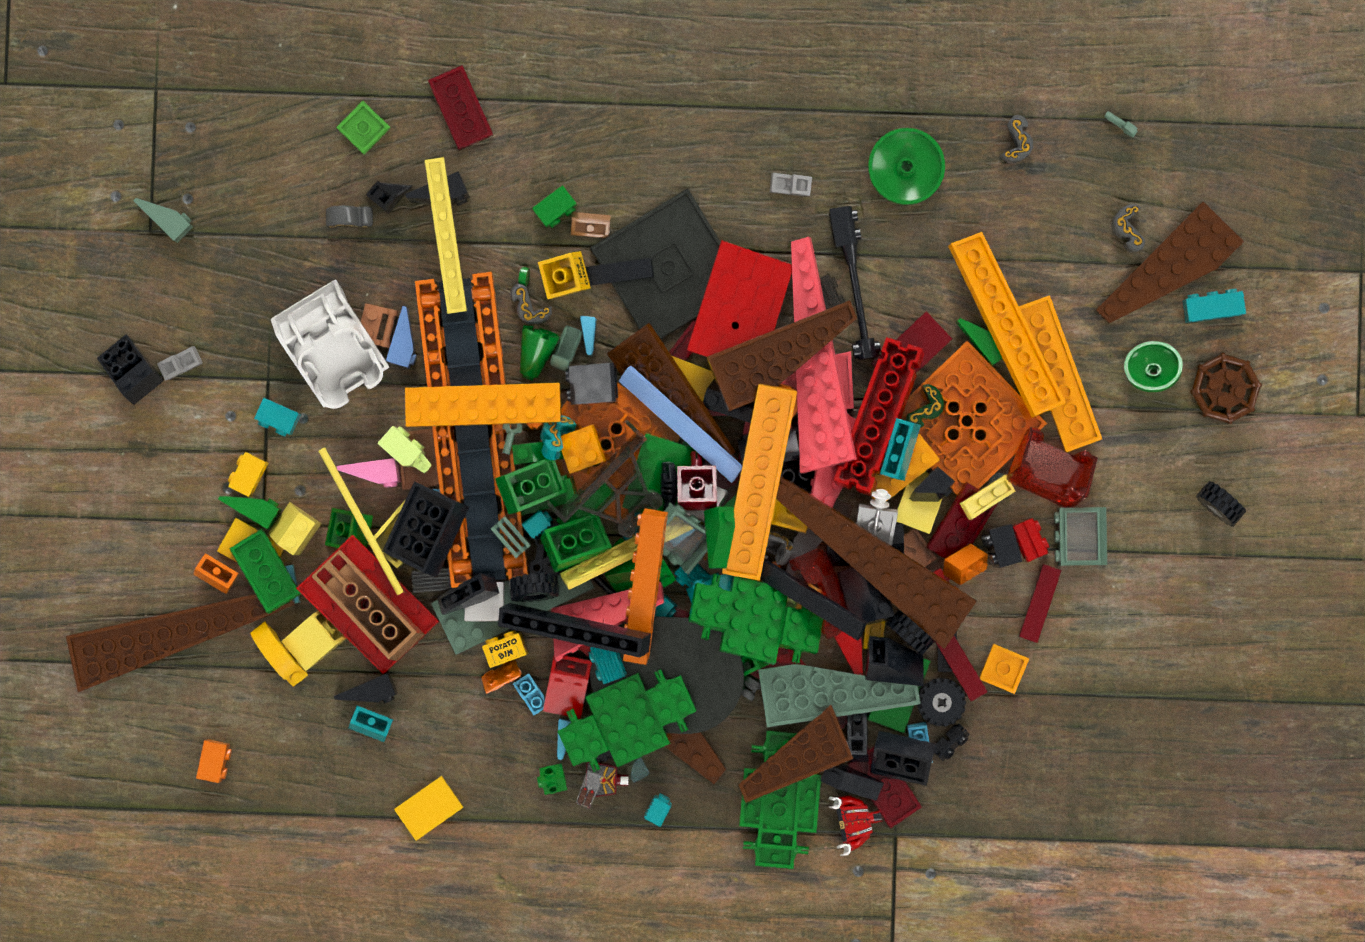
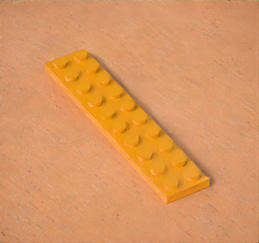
M980 232L951 243L948 247L1031 417L1033 418L1064 405L1066 402L983 233Z
M758 384L734 505L735 530L727 568L722 569V574L760 580L794 411L796 390Z

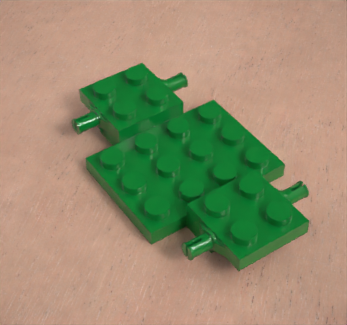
M713 574L711 585L695 584L688 622L696 623L703 627L701 639L709 640L710 630L722 632L719 651L772 665L776 664L779 647L794 651L793 663H800L802 652L818 653L823 619L803 606L801 609L786 607L787 596L767 583L733 576L730 591L719 587L721 576Z
M660 669L654 672L659 683L646 690L638 672L587 695L585 698L593 713L592 715L578 719L574 709L567 711L566 713L571 723L557 732L572 765L576 766L582 762H589L593 772L598 771L601 768L596 758L610 750L616 766L619 767L669 745L670 740L663 726L677 722L681 733L687 731L688 727L684 718L696 712L697 709L682 676L665 679Z
M766 730V740L763 746L752 745L751 748L754 749H751V753H762L764 762H766L767 759L773 756L797 733ZM744 768L743 780L756 769ZM821 774L813 775L747 803L742 795L739 826L758 828L755 842L743 841V849L755 851V866L794 869V859L797 853L808 855L809 851L806 850H809V846H797V831L817 832Z

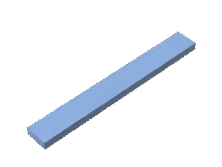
M629 366L619 379V382L712 466H716V469L731 483L734 482L741 473L742 465L635 368Z

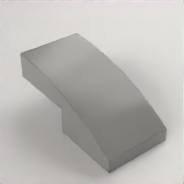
M771 173L769 192L810 196L812 177Z
M195 346L157 363L165 381L203 364Z

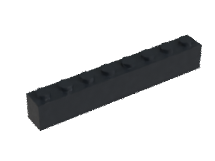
M508 603L499 608V627L639 658L649 653L651 633Z

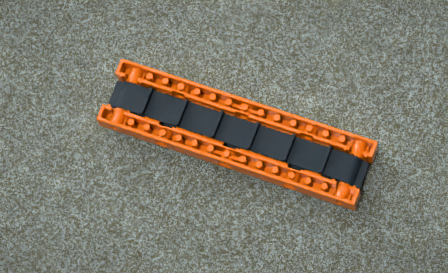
M492 272L472 274L473 280L470 278L462 279L467 311L447 314L443 281L439 282V286L436 284L435 279L415 281L427 387L506 385ZM475 308L477 309L478 323L476 322ZM440 313H442L443 327L441 326ZM479 343L482 344L483 361L480 358ZM444 347H446V353H447V361H448V365H447V366H446V360H445ZM492 424L493 435L491 438L489 425L455 426L457 442H455L453 426H432L440 493L463 503L462 499H464V504L469 506L466 518H464L447 555L451 588L458 587L461 583L472 578V573L474 576L479 573L494 575L496 580L506 579V575H508L509 579L523 576L524 574L529 575L526 550L515 558L506 547L503 548L502 542L490 530L506 516L525 538L521 511L508 514L495 478L517 470L516 465H514L512 447L510 455L502 453L507 435L506 431L502 429L503 424ZM497 495L501 499V514H499ZM504 522L502 525L520 544V546L523 547L524 544L519 540V538L512 532V530ZM498 527L496 530L501 534V536L503 533L504 539L514 549V551H519L517 547L510 541V539L504 534V532ZM467 537L469 540L470 553H468Z

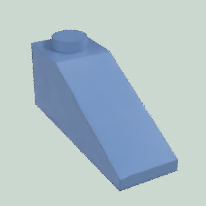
M402 306L386 361L410 369L411 365L414 366L417 355L414 354L415 345L409 309Z

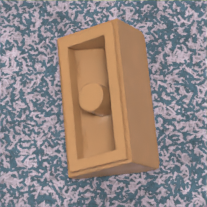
M574 212L572 214L571 235L607 238L609 236L611 216Z

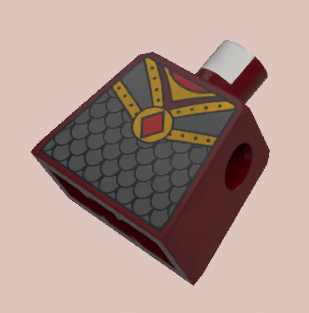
M598 762L601 769L593 772L590 763H586V786L588 792L591 789L594 790L595 794L593 797L615 795L617 786H628L629 775L617 774L618 767L616 765Z

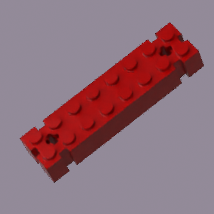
M886 337L881 350L884 358L883 360L878 358L851 431L857 460L844 463V467L839 466L834 477L836 485L850 490L852 485L856 486L855 488L859 493L873 497L872 492L875 491L878 483L875 475H881V468L896 418H902L917 375L914 369L915 367L920 369L925 355L923 348L908 344L907 348H904L901 341ZM902 361V365L896 366V362ZM859 468H862V469H863V472H862V473L860 472V474H857L856 470H857V469L860 470Z

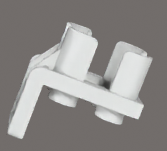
M337 280L331 281L271 319L276 337L323 407L332 409L342 407L349 402L347 393L363 383L367 389L373 388L381 381L383 371L389 368L383 355L349 305L343 289Z

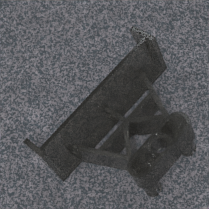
M628 420L624 423L635 433L559 510L549 500L545 502L564 523L580 509L616 522V530L621 536L632 537L640 528V526H637L638 518L634 516L637 509L644 510L645 508L657 510L662 506V496L655 490H647L633 454L647 438ZM630 457L634 471L616 488L608 479ZM637 477L642 490L626 489ZM604 483L613 490L597 509L583 505ZM619 494L641 496L621 517ZM613 501H615L616 516L603 512Z

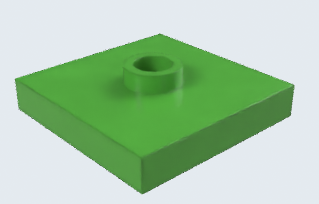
M362 101L336 128L365 155L391 127Z

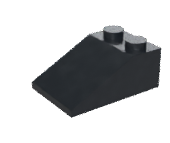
M455 172L448 175L451 205L457 204V206L467 203L470 195L460 173ZM428 184L405 194L410 203L431 204Z

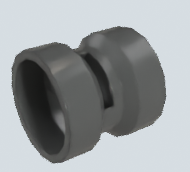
M746 675L741 695L753 701L756 691L761 688V684Z

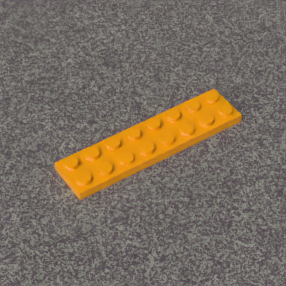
M1050 295L1019 306L1066 402L1064 405L1050 410L1065 453L1102 440Z
M560 383L405 388L406 427L561 422Z

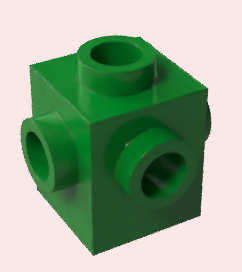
M562 763L539 768L538 786L543 788L545 795L567 790Z

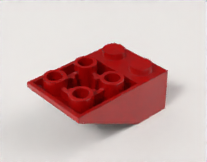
M554 655L543 707L544 712L568 716L566 712L574 709L577 718L581 719L592 665L591 661L565 655L563 659L556 661Z

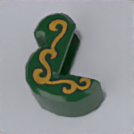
M929 384L921 386L929 404L909 413L905 421L921 425L920 428L924 426L922 419H935L943 412L944 408L942 394L936 387Z

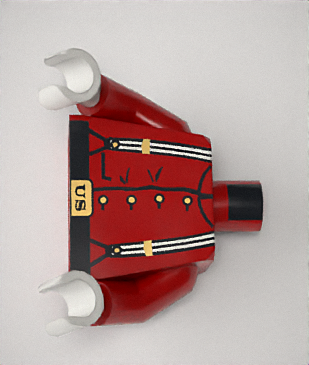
M852 796L829 797L828 800H834V805L829 806V808L836 809L842 840L843 843H846L838 845L837 849L843 847L844 853L840 854V856H846L851 851L861 847L870 838V833H873L871 824L882 822L880 810L869 812L867 804Z

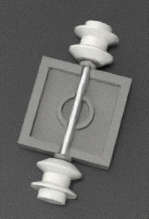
M877 489L872 492V496L875 499H872L870 504L873 506L859 504L856 524L892 546L898 510L887 508L889 503L886 500L890 499L891 495L886 490Z

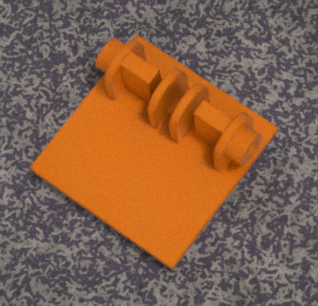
M516 660L503 663L498 669L490 670L481 677L486 694L520 678L522 672L518 668Z

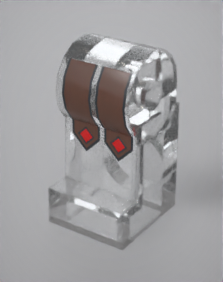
M588 769L575 804L590 809L604 775Z

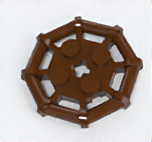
M1223 352L1219 356L1197 366L1198 370L1190 394H1193L1202 411V416L1232 424L1233 421L1255 411L1254 407L1262 383L1259 382L1249 360H1242L1226 355ZM1226 363L1239 366L1240 368L1237 371L1227 369ZM1220 364L1221 369L1213 374L1208 371ZM1244 370L1252 384H1246L1243 380L1241 373ZM1206 375L1208 383L1205 389H1200L1203 377ZM1223 383L1230 385L1228 394L1221 391ZM1252 388L1249 401L1247 403L1243 400V398L1246 394V389ZM1201 393H1206L1211 402L1209 406H1207ZM1239 403L1244 406L1231 414V407ZM1214 406L1222 407L1225 409L1226 414L1213 411L1212 409Z

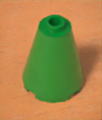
M523 325L520 373L523 374V378L533 380L540 375L560 336L543 328L533 330L534 326Z

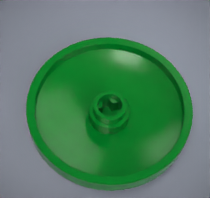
M900 128L888 132L877 141L869 157L868 173L873 187L883 198L899 205H913L925 201L939 188L945 173V159L939 144L930 135L914 128Z

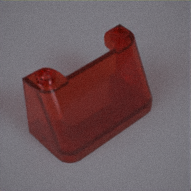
M1030 427L1026 430L1006 477L1008 482L1062 507H1075L1089 495L1098 457L1091 455L1087 451H1081L1075 455L1067 453L1044 442V434L1041 430Z
M814 549L789 561L791 569L793 571H800L806 582L810 584L817 583L821 594L846 609L839 581L830 558L825 551ZM823 619L821 635L830 639L841 633L840 629Z

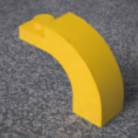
M266 621L250 632L254 642L267 661L293 687L308 676L307 672L286 650L277 633Z

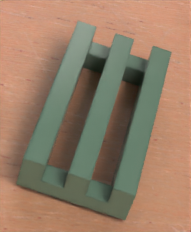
M506 516L490 529L515 558L531 546ZM504 522L512 530V532L519 538V540L524 544L523 547L520 546V544L502 525ZM498 527L504 532V534L510 539V541L517 547L519 551H514V549L496 530Z

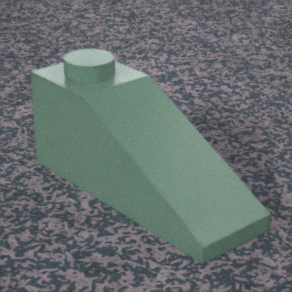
M138 198L133 200L177 243L193 228L190 224L192 220L184 212L180 214L175 210Z

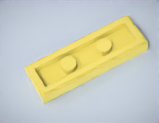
M1003 475L961 502L960 505L967 518L972 520L1014 493L1015 489L1007 475Z

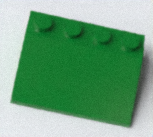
M646 432L622 507L638 513H643L645 508L663 511L664 504L660 494L662 463H675L677 472V466H691L690 453L696 450L690 446ZM678 496L675 499V506L678 504Z

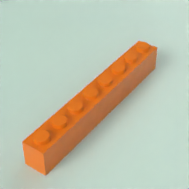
M645 508L643 513L639 514L637 526H640V531L636 533L635 544L638 547L637 551H634L632 562L635 563V570L632 569L630 576L633 586L628 592V599L631 602L630 606H627L626 609L628 624H625L624 628L651 633V649L668 512ZM650 649L649 653L640 658L624 654L623 661L646 665L650 657Z

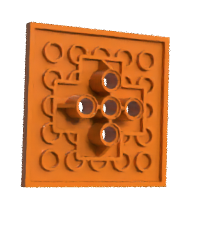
M968 341L909 396L901 418L905 420L909 413L929 404L921 387L922 385L929 384L940 391L944 401L943 412L935 419H922L924 426L920 428L919 434L940 459L930 469L933 471L938 466L955 481L952 489L956 496H958L966 482L978 489L983 486L1047 424L1040 415L1031 417L1022 397ZM954 402L957 404L958 410L956 413L949 411V403ZM977 403L984 404V413L976 411ZM964 416H968L971 419L969 427L962 424ZM950 429H953L957 432V438L955 440H951L948 437V431ZM977 430L984 432L985 436L982 441L977 440L975 437Z
M617 382L619 402L571 405V401H566L561 408V415L575 421L577 425L575 431L594 424L600 444L604 439H608L611 442L609 450L602 448L606 461L600 463L599 466H591L569 474L565 459L555 460L560 475L567 474V477L573 476L578 495L581 497L604 480L616 495L604 504L600 510L624 524L632 510L623 508L622 504L645 433L647 432L678 442L681 437L634 394ZM619 423L622 426L620 434L612 432L613 424ZM619 450L627 452L628 457L625 461L618 459L617 453Z

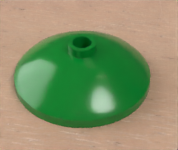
M1149 341L1137 345L1128 353L1124 362V372L1128 381L1137 389L1145 392H1160L1169 389L1179 380L1183 370L1182 358L1178 351L1171 345L1159 341Z

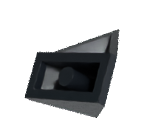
M377 181L366 196L389 214L413 185L380 183Z

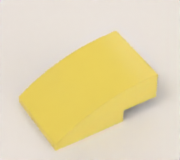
M924 472L904 487L896 509L898 510L896 522L930 534L942 499L939 502L911 501L909 499L913 491L930 474Z

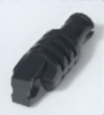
M673 462L662 463L660 494L664 504L663 511L667 509L669 503L675 505V499L678 496L677 472Z

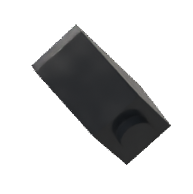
M937 466L913 491L909 499L911 501L939 502L943 497L947 498L953 492L952 486L955 481Z

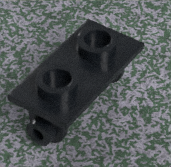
M959 723L946 733L950 738L949 741L942 737L935 745L934 753L942 761L950 759L955 753L954 750L959 745H964L968 740L970 734L966 729L962 732L964 728Z

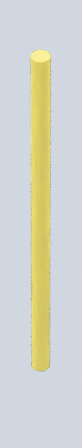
M322 448L319 450L323 461L397 595L403 593L404 591L330 455L326 448Z

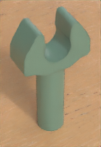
M1109 111L1105 114L1104 118L1120 127L1128 136L1134 137L1138 132V128L1129 121L1125 122Z
M503 424L502 429L506 431L507 435L502 453L510 455L514 435L522 432V424H516L515 429H511L510 424Z

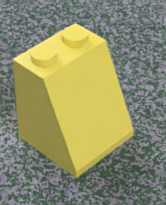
M289 502L268 534L277 545L292 555H300L322 523Z
M317 611L281 642L285 645L286 650L294 656L297 663L307 671L347 638L320 611Z

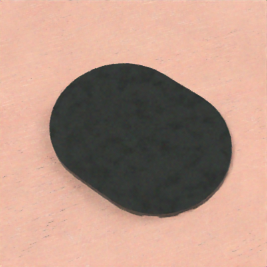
M655 617L650 657L646 665L623 661L624 654L619 653L627 672L625 677L603 684L602 680L599 681L595 673L597 666L594 662L591 665L590 681L594 693L639 672L644 686L648 690L659 683L654 674L655 671L661 669L665 679H673L681 675L697 711L684 718L688 727L687 731L681 733L677 722L669 723L663 727L666 733L693 734L715 727L733 711L743 690L744 667L740 656L719 651L722 632L710 630L709 640L701 639L703 627L696 623L688 622V617ZM623 622L622 624H620V625H618V626L624 628L625 624H628V623Z

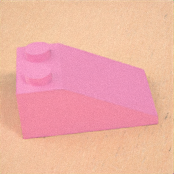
M394 458L337 466L339 471L382 484L386 488L396 487L397 483L401 482L399 462Z

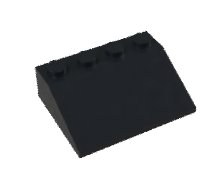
M414 481L382 552L425 574L438 577L469 506Z

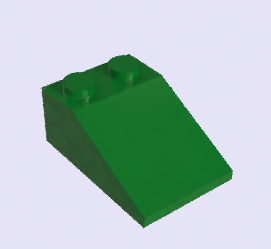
M543 459L495 478L508 514L520 512L567 492L555 460Z
M598 513L546 529L541 536V541L554 572L573 567L612 548Z
M662 557L659 582H661L664 588L676 581ZM633 558L605 573L606 578L616 593L629 590L633 586V581H630L632 569L635 570V563L632 562Z

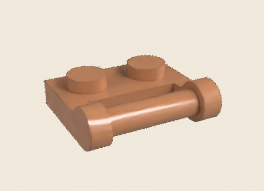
M365 303L361 319L362 325L376 346L390 348L392 330L399 311ZM383 314H386L388 318L383 339L378 340Z

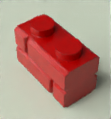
M1029 518L1013 526L1016 541L1025 562H1030L1048 554L1049 544L1045 537H1041L1039 533L1041 527L1037 520L1034 521L1033 518Z

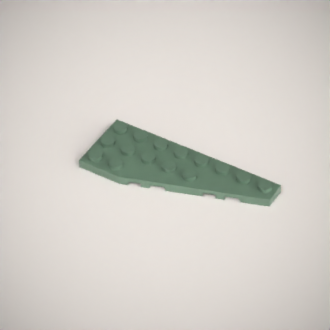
M801 664L758 669L767 727L812 721L830 705H832L836 716L839 717L920 704L918 686L870 681L865 680V675Z

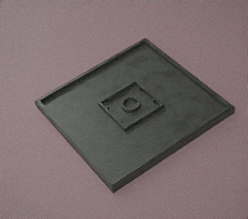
M687 188L590 247L600 265L652 258L654 277L613 282L612 285L638 328L641 329L650 323L659 338L662 339L697 317L720 246V240Z

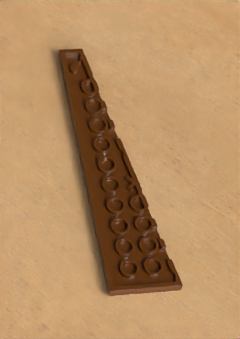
M780 476L776 499L945 649L975 605L976 600L788 479Z
M253 594L68 635L66 639L77 691H84L296 605L295 599L267 614L257 595Z

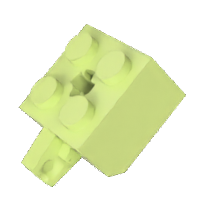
M392 426L378 444L402 466L415 467L421 472L426 473L432 464L425 457L426 453L423 451L425 447L417 440L409 439L410 434L404 428Z

